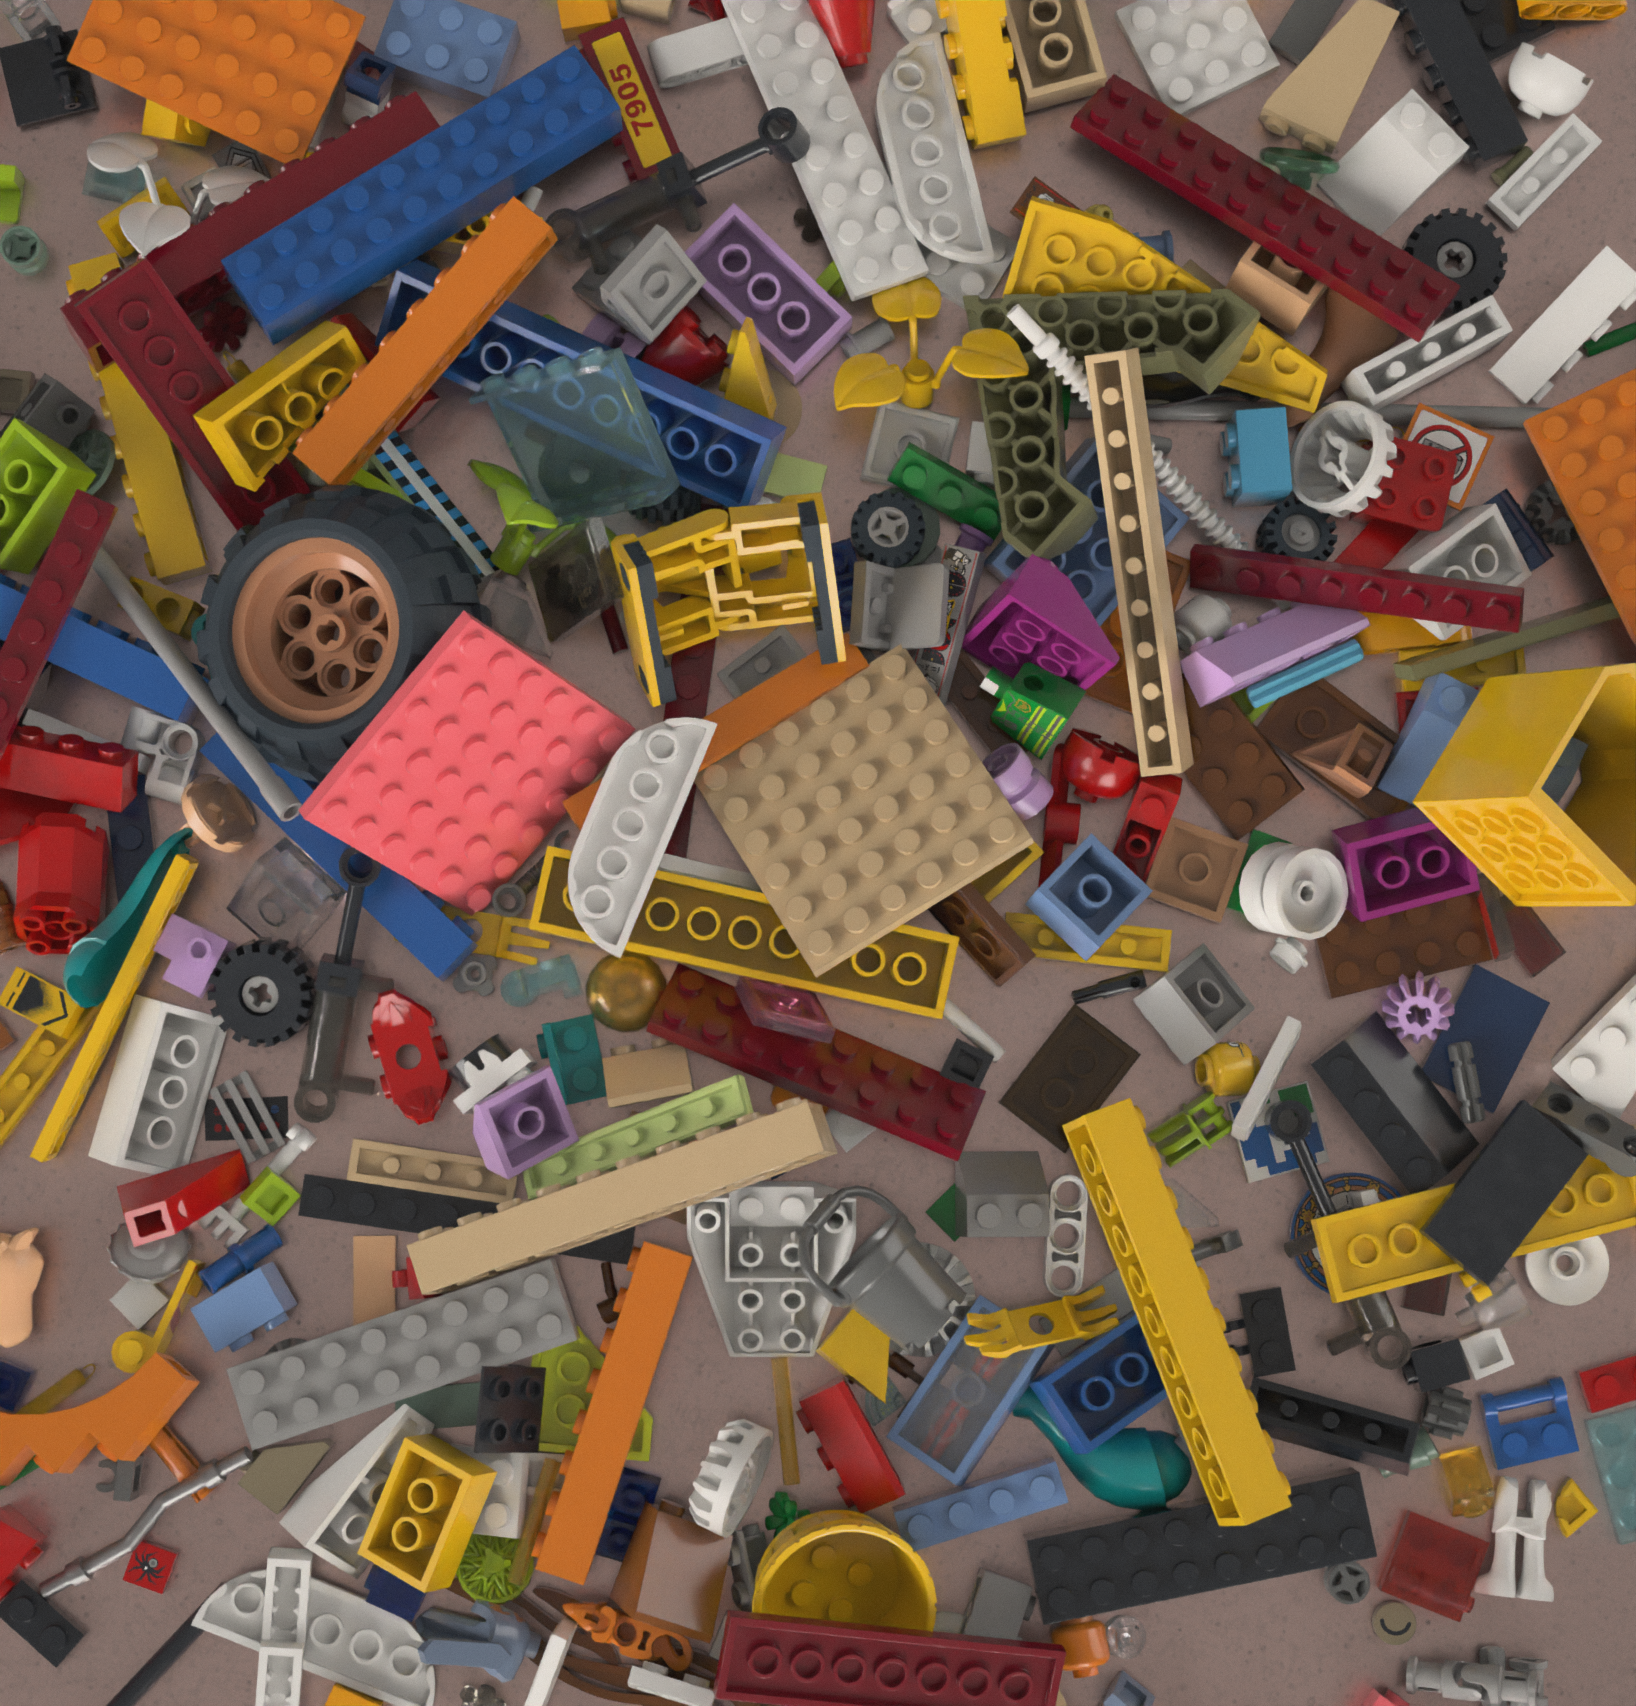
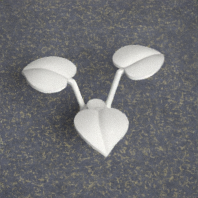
M132 132L112 133L88 144L87 149L89 162L102 171L121 173L130 171L137 166L142 170L152 203L136 202L126 206L119 214V223L126 239L143 257L157 246L160 247L186 232L191 223L194 226L198 224L203 204L208 198L215 205L223 202L231 204L244 196V191L251 184L259 180H264L265 182L270 180L264 175L242 166L231 165L213 169L202 178V185L205 189L199 192L190 217L184 209L178 206L161 204L150 167L146 162L158 156V147L150 138Z

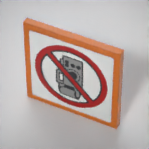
M1419 402L1402 439L1450 451L1457 456V465L1447 506L1461 511L1495 436Z

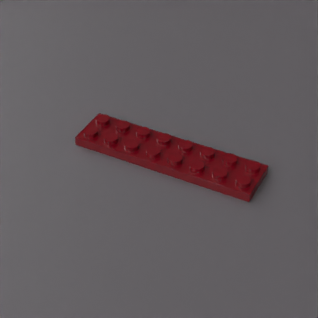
M145 256L74 304L237 532L247 524L256 526L260 519L265 516L263 510L282 499L296 493H311V490L287 456L279 465L274 464L263 477L265 481L256 492L235 484L193 415L236 384Z
M678 963L646 1029L648 1033L957 1162L986 1094V1091L983 1089L949 1080L939 1075L940 1071Z
M728 1610L713 1693L715 1699L783 1706H1056L1066 1650L1061 1644Z

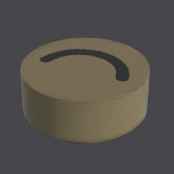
M1395 1600L1383 1602L1373 1613V1630L1387 1644H1404L1413 1637L1416 1631L1415 1615L1402 1602Z

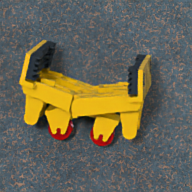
M821 492L788 495L782 498L780 503L728 507L729 515L721 509H709L666 527L661 526L656 531L638 538L634 533L622 534L610 541L635 676L653 707L677 700L671 666L668 664L665 656L719 636V630L734 631L814 621L821 664L846 661L829 527ZM780 550H788L786 578L750 581V573L781 564ZM722 565V570L726 575L714 576L713 568ZM666 591L691 595L664 607L655 600L659 598L658 593Z

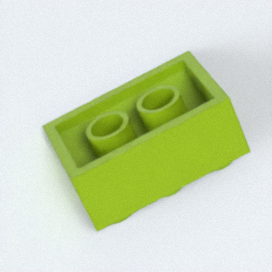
M17 418L12 420L0 438V568L29 575L53 540L76 489L86 492L97 474L69 449Z

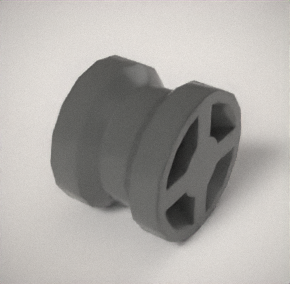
M1356 1561L1326 1567L1324 1571L1323 1581L1326 1590L1341 1603L1350 1605L1359 1603L1369 1592V1574Z

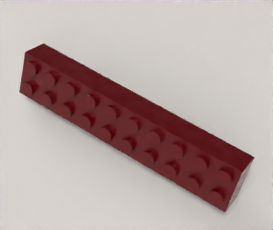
M417 91L408 96L400 94L392 98L384 106L385 110L372 118L367 115L356 120L350 126L349 132L337 139L330 137L323 140L315 147L313 154L303 160L296 158L287 162L281 167L277 176L267 182L259 180L251 184L244 191V196L231 204L229 202L220 203L208 213V218L195 226L191 223L186 232L160 247L157 246L145 257L186 315L190 317L234 290L226 276L221 263L222 259L439 128L440 125ZM141 254L137 256V261L143 257ZM117 267L110 270L101 278L100 284L88 291L81 289L74 292L65 300V305L59 308L70 334L96 373L112 365L115 361L74 304L126 268Z

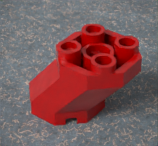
M43 812L36 817L35 824L30 826V822H27L21 828L18 850L16 907L13 921L18 938L25 941L26 949L35 955H46L48 953L69 955L72 945L92 932L105 919L107 864L110 854L106 830L97 825L95 832L87 828V819L78 814Z

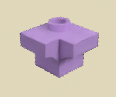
M172 913L153 951L171 959L162 977L163 980L199 998H203L208 987L211 985L209 983L211 974L218 970L215 967L216 964L235 948L236 943Z

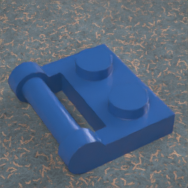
M1561 1376L1548 1379L1547 1384L1497 1396H1493L1492 1393L1478 1396L1495 1469L1501 1470L1579 1451L1567 1402V1391ZM1551 1400L1552 1412L1499 1423V1412Z

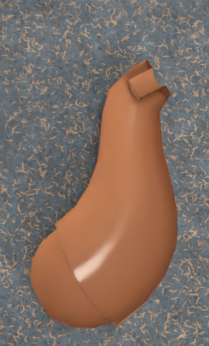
M1327 287L1328 294L1325 297L1326 319L1323 331L1315 349L1309 355L1310 358L1328 370L1315 413L1320 410L1321 404L1341 387L1340 384L1353 369L1388 351L1399 333V330ZM1283 404V407H1286L1287 428L1308 421L1315 414Z

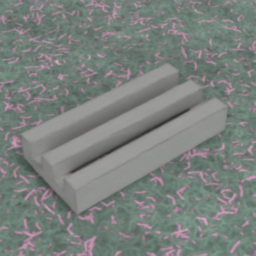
M245 1070L238 1076L209 1090L248 1164L286 1145L248 1071ZM242 1083L245 1085L274 1139L273 1142L266 1143L236 1086ZM227 1091L230 1093L259 1147L255 1152H252L222 1096L223 1093Z

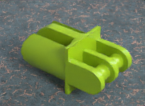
M1211 1091L1202 1094L1187 1105L1184 1102L1182 1104V1111L1146 1134L1151 1142L1157 1143L1156 1149L1159 1154L1166 1156L1165 1162L1169 1168L1205 1145L1210 1150L1212 1148L1211 1144L1232 1131L1233 1121L1225 1119L1223 1116L1225 1110L1222 1106H1216L1213 1101L1215 1095ZM1203 1108L1206 1113L1196 1119L1193 1114ZM1214 1123L1216 1128L1206 1134L1203 1128Z

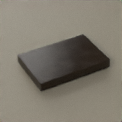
M1073 1004L998 1103L1065 1154L1070 1145L1062 1125L1099 1110L1141 1054L1077 1004Z

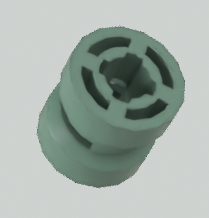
M14 226L2 235L0 253L16 272L25 276H34L45 269L49 261V250L44 241L31 228Z

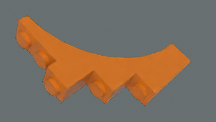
M156 1352L133 1376L105 1395L75 1408L47 1414H13L0 1411V1486H9L32 1458L39 1467L49 1474H54L55 1472L72 1474L96 1444L98 1450L114 1462H117L118 1459L135 1462L200 1381L171 1355Z

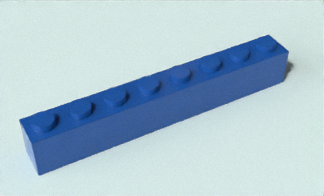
M216 732L199 751L347 891L349 884L340 875L339 860L348 844L308 822L301 814L290 821H281L262 796L260 788ZM268 763L276 775L285 781L302 805L319 785L318 782L292 776L288 771L276 764ZM357 853L350 857V863L356 871L367 872L373 868L371 859L363 853ZM383 865L378 878L370 886L365 887L362 906L441 981L444 982L478 947L470 938L475 931L462 918L457 915L451 920L440 910L446 904L442 899L426 889L421 892L409 879Z

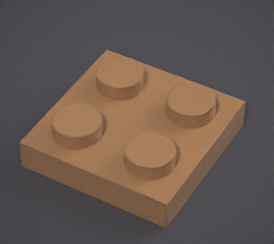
M1171 817L1145 882L1153 890L1147 898L1213 922L1221 923L1249 844Z

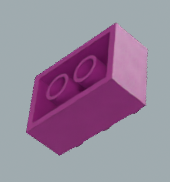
M1418 807L1331 830L1336 858L1341 862L1347 875L1348 898L1345 908L1360 922L1480 890L1476 865Z

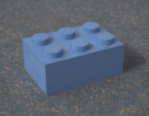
M394 0L374 55L397 65L394 75L395 79L475 106L503 88L521 36L517 21L455 0Z

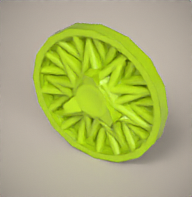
M472 1533L456 1572L462 1589L474 1600L482 1599L495 1604H505L519 1597L529 1586L535 1570L534 1557L531 1556V1547L525 1537L515 1539Z

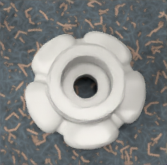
M1291 936L1286 940L1280 937L1275 939L1276 945L1269 954L1279 966L1291 974H1295L1301 966L1307 967L1308 961L1304 956L1308 951L1302 943Z

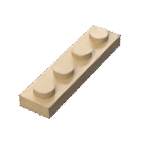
M353 1138L346 1180L503 1203L515 1199L518 1175L508 1180L488 1170L482 1157Z

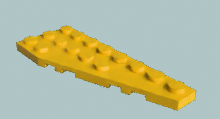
M1032 196L1002 298H1004L1005 294L1057 296V293L1127 291L1128 295L1152 294V291L1186 290V293H1211L1210 287L1115 221ZM1258 322L1238 364L1219 385L1315 413L1328 370Z

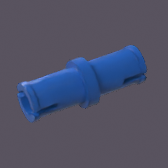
M266 1224L261 1230L241 1244L233 1243L227 1248L228 1253L198 1272L199 1278L207 1290L215 1294L220 1288L240 1274L247 1275L252 1272L254 1264L277 1248H281L283 1242L271 1225Z

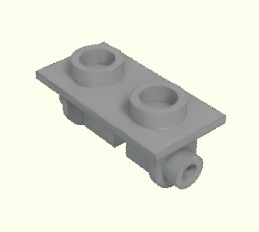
M758 1524L743 1526L742 1530H735L732 1533L733 1541L728 1565L731 1566L734 1580L731 1586L732 1598L735 1605L740 1608V1611L752 1612V1599L757 1573L756 1564L760 1563L767 1549L764 1531L759 1530Z

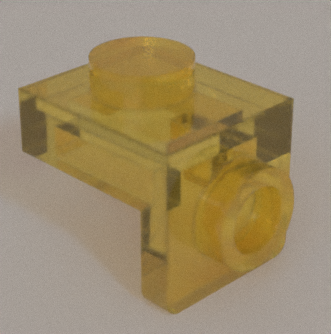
M1477 1446L1440 1454L1438 1463L1450 1497L1452 1517L1463 1515L1465 1518H1475L1492 1509L1495 1490L1481 1447Z

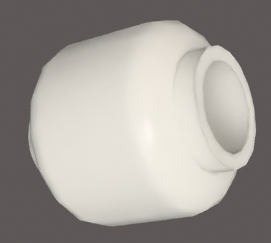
M1204 594L1193 597L1174 613L1178 648L1190 655L1192 653L1189 647L1207 637L1212 636L1214 642L1224 639L1223 632L1232 627L1230 619L1232 613L1229 606L1220 598L1214 599Z

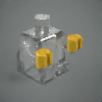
M1503 1266L1489 1286H1482L1466 1271L1459 1273V1278L1466 1288L1470 1287V1292L1464 1296L1468 1307L1455 1313L1462 1328L1477 1321L1483 1330L1510 1326L1533 1314L1516 1279L1505 1266Z

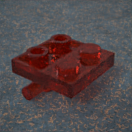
M1408 1510L1378 1589L1460 1622L1463 1613L1469 1614L1473 1609L1475 1598L1470 1596L1490 1543Z

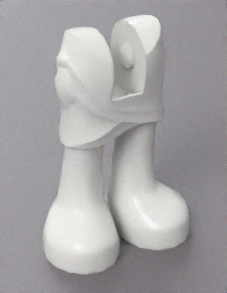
M1500 1476L1495 1494L1494 1520L1491 1530L1492 1533H1495L1494 1558L1490 1571L1476 1577L1473 1592L1553 1602V1585L1546 1579L1544 1571V1540L1547 1539L1546 1522L1552 1508L1551 1491L1548 1489L1545 1480L1532 1479L1527 1489L1526 1510L1517 1509L1519 1491L1517 1479L1515 1477ZM1518 1533L1524 1536L1522 1572L1516 1586L1515 1550Z

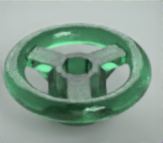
M1264 147L1259 152V157L1262 161L1277 166L1282 177L1304 190L1311 189L1313 177L1310 176V173L1334 174L1340 169V163L1336 159L1314 152L1284 147Z

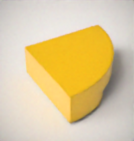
M1567 1477L1561 1484L1554 1500L1555 1521L1560 1532L1566 1538L1599 1511L1570 1477Z

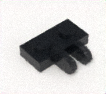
M1277 1286L1237 1293L1242 1317L1224 1320L1226 1331L1223 1333H1230L1233 1330L1244 1328L1246 1343L1239 1345L1230 1344L1228 1345L1229 1348H1233L1238 1356L1249 1355L1253 1377L1295 1371L1281 1287Z

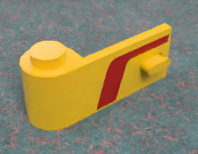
M200 1259L188 1260L156 1332L140 1329L124 1332L117 1337L111 1350L112 1360L117 1368L123 1372L136 1373L156 1352L165 1354L190 1297L197 1298L204 1284L200 1280L198 1272L204 1269L205 1261Z

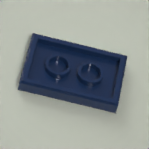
M1474 964L1453 1003L1454 1014L1447 1017L1450 1027L1448 1030H1439L1437 1038L1433 1042L1421 1069L1433 1084L1456 1095L1451 1069L1455 1066L1454 1061L1450 1062L1447 1048L1451 1043L1469 1041L1472 1044L1474 1058H1471V1063L1476 1065L1482 1097H1479V1103H1483L1485 1111L1494 1114L1550 1002Z

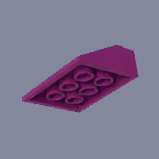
M1033 553L979 606L966 628L962 643L963 650L992 668L994 666L1013 679L1024 663L1030 662L1084 690L1088 689L1113 668L1120 659L1070 579L1061 573L1052 561L1043 557H1037Z

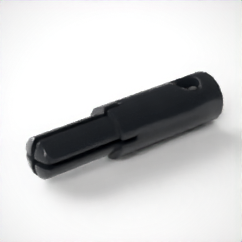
M1138 970L1099 981L1096 985L1074 990L1071 996L1075 1004H1081L1099 998L1106 999L1146 988L1147 984L1143 970Z

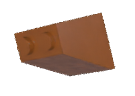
M662 1499L660 1505L645 1501L609 1597L634 1620L710 1644L714 1633L733 1535L731 1534L729 1537L724 1538L697 1525L693 1516L684 1513L686 1508L675 1502Z

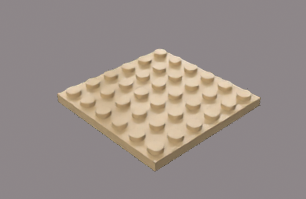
M901 644L870 662L869 667L790 718L698 772L694 780L697 788L816 978L1034 843L1031 835L908 651L902 649Z

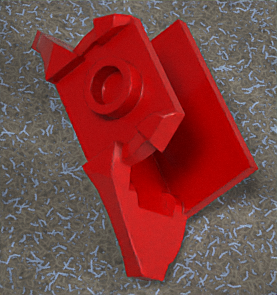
M395 989L379 993L378 1001L372 1009L373 1024H370L373 1034L367 1037L374 1059L380 1058L385 1074L379 1077L386 1099L392 1098L394 1105H398L403 1115L414 1120L417 1125L433 1121L453 1079L449 1074L450 1069H446L443 1060L449 1058L446 1042L443 1035L436 1036L433 1027L438 1026L437 1020L428 1009L397 992ZM406 1044L415 1045L421 1053L419 1064L412 1069L401 1067L396 1058L399 1048Z

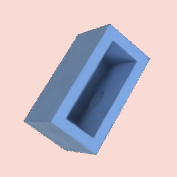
M272 1261L255 1269L190 1308L214 1352L216 1353L229 1346L233 1353L254 1341L255 1339L251 1333L258 1328L264 1326L265 1330L269 1332L288 1321L289 1318L286 1312L298 1304Z

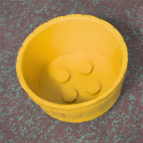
M825 1510L803 1516L794 1521L771 1541L758 1565L755 1577V1591L752 1599V1612L933 1631L936 1621L937 1607L935 1603H937L934 1583L932 1577L928 1575L930 1572L911 1545L901 1536L886 1528L877 1520L862 1513L849 1510Z

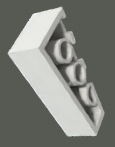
M1636 974L1551 1059L1552 1069L1586 1101L1617 1118L1621 1117L1636 1092Z

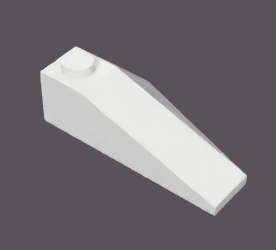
M407 1404L402 1405L309 1484L279 1523L305 1548L358 1579L371 1561L357 1554L404 1437L431 1434L435 1424Z

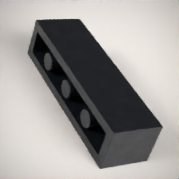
M1253 1377L1250 1390L1258 1404L1256 1417L1261 1429L1266 1430L1271 1438L1408 1476L1419 1436L1420 1423Z

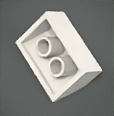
M1496 503L1465 507L1446 521L1439 531L1430 533L1382 568L1517 587L1532 575ZM1414 619L1440 640H1446L1463 627V625Z

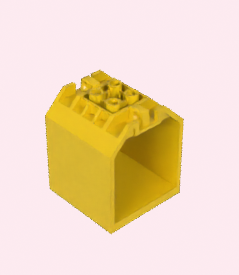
M1636 663L1488 677L1413 800V803L1516 907L1634 906L1636 904ZM1574 737L1588 744L1581 760L1583 781L1566 810L1563 811L1541 788L1570 739Z

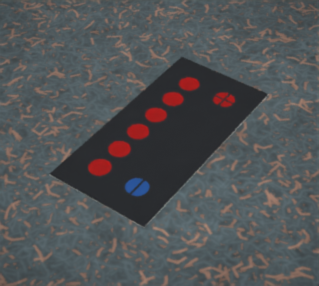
M288 1096L262 1097L283 1138H289L286 1136L289 1131ZM226 1098L225 1101L245 1139H254L233 1099ZM243 1098L263 1138L271 1139L272 1136L252 1098ZM207 1099L205 1105V1141L235 1140L215 1101Z

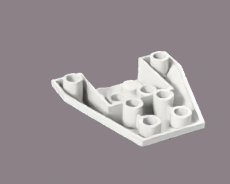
M760 1181L687 1207V1240L730 1357H814L832 1303L811 1284L803 1273L798 1258L799 1238L804 1230L803 1224L828 1194L833 1195L839 1189L815 1181ZM856 1196L842 1200L840 1207L821 1230L812 1236L809 1242V1257L813 1269L827 1285H829L838 1271L848 1261L856 1240Z

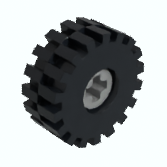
M1450 208L1441 209L1436 216L1433 213L1426 216L1422 223H1418L1402 247L1403 251L1408 252L1411 256L1444 274L1447 278L1461 286L1455 298L1443 312L1446 313V319L1493 295L1499 288L1500 282L1504 279L1506 270L1503 267L1508 262L1507 253H1502L1501 251L1505 245L1503 237L1496 238L1493 234L1497 227L1492 222L1485 226L1480 222L1484 216L1477 212L1473 217L1467 216V209L1458 208L1455 213H1450ZM1447 253L1452 257L1459 254V257L1463 258L1459 264L1460 271L1455 267L1448 270L1444 266L1448 259Z
M263 937L257 941L253 939L245 942L219 960L215 966L218 970L212 973L209 979V983L214 984V988L207 993L208 1001L215 1000L216 1006L210 1009L213 1018L221 1015L224 1020L219 1025L224 1033L232 1029L235 1032L232 1039L239 1043L244 1039H248V1046L258 1047L265 1043L266 1047L275 1046L280 1041L288 1040L308 1025L307 1022L314 1017L318 1010L314 1008V1005L320 1001L321 992H315L317 975L312 976L310 969L315 967L311 959L305 962L300 956L304 951L296 946L290 949L287 947L289 944L287 940L279 939L273 942L272 937ZM265 983L268 985L267 993L272 995V999L268 998L260 1003L258 993L253 989Z

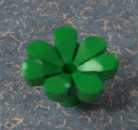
M776 1491L775 1498L772 1497L769 1500V1509L773 1516L765 1518V1527L768 1531L776 1530L773 1539L794 1521L811 1514L808 1509L797 1510L796 1501L790 1500L786 1492Z

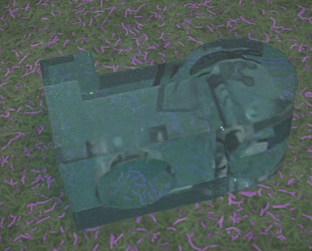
M571 954L512 971L504 977L500 986L504 1001L509 1005L519 1008L528 1007L534 1004L538 997L563 990L564 997L567 1000L584 995Z

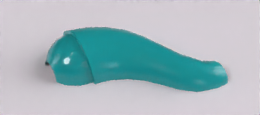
M183 828L168 837L150 855L110 914L92 932L72 945L64 965L63 983L68 995L80 1007H97L106 999L175 855L184 853L189 855L190 849L186 847L185 840L192 836L193 829Z
M1030 1385L1012 1411L1014 1417L1031 1420L1052 1443L1063 1462L1080 1484L1096 1498L1112 1505L1136 1510L1167 1507L1166 1502L1178 1497L1188 1486L1192 1475L1190 1460L1174 1442L1177 1437L1162 1430L1147 1431L1145 1427L1123 1428L1090 1453L1075 1455Z

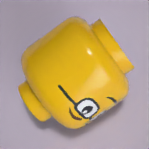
M1239 1041L1217 1042L1199 1055L1195 1063V1074L1198 1084L1204 1087L1207 1092L1211 1091L1215 1097L1242 1096L1247 1094L1261 1069L1259 1058L1253 1055L1247 1044Z

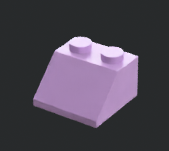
M548 1065L475 1104L472 1133L486 1168L508 1180L579 1141L552 1069Z

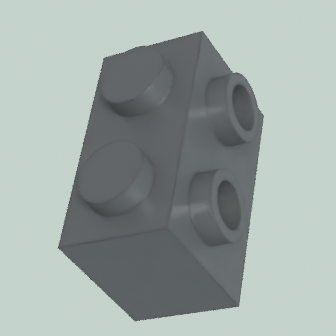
M44 373L0 431V438L12 420L17 418L67 448L75 437H80L86 432L91 424L90 417L96 410L58 380Z

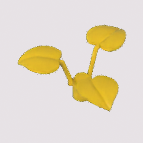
M921 277L872 295L873 309L882 318L894 322L909 319L911 360L904 366L901 372L897 364L888 366L885 358L877 353H862L850 357L841 365L835 377L834 402L836 410L841 411L852 407L881 406L894 402L901 397V401L906 406L921 409L932 403L934 389L941 387V379L951 363L956 371L973 378L1028 375L1029 367L1018 344L1009 334L998 329L982 328L966 333L962 338V346L956 345L951 347L937 373L934 375V370L930 364L923 359H918L917 318L935 317L940 311L942 298L935 283L926 277Z

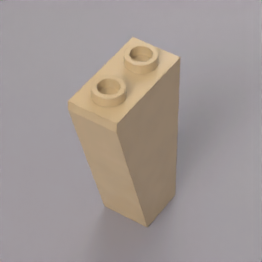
M1358 0L1267 99L1258 120L1264 122V126L1275 134L1285 136L1288 133L1302 140V145L1317 153L1326 151L1332 154L1400 12L1375 0Z

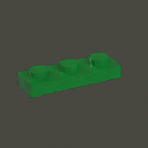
M911 442L907 444L890 471L887 481L958 522L967 524L995 540L1002 530L996 491Z

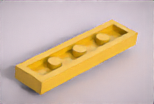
M1014 912L1005 913V921L1036 954L1034 958L1168 972L1172 930L1121 924L1099 949L1085 961L1037 915Z

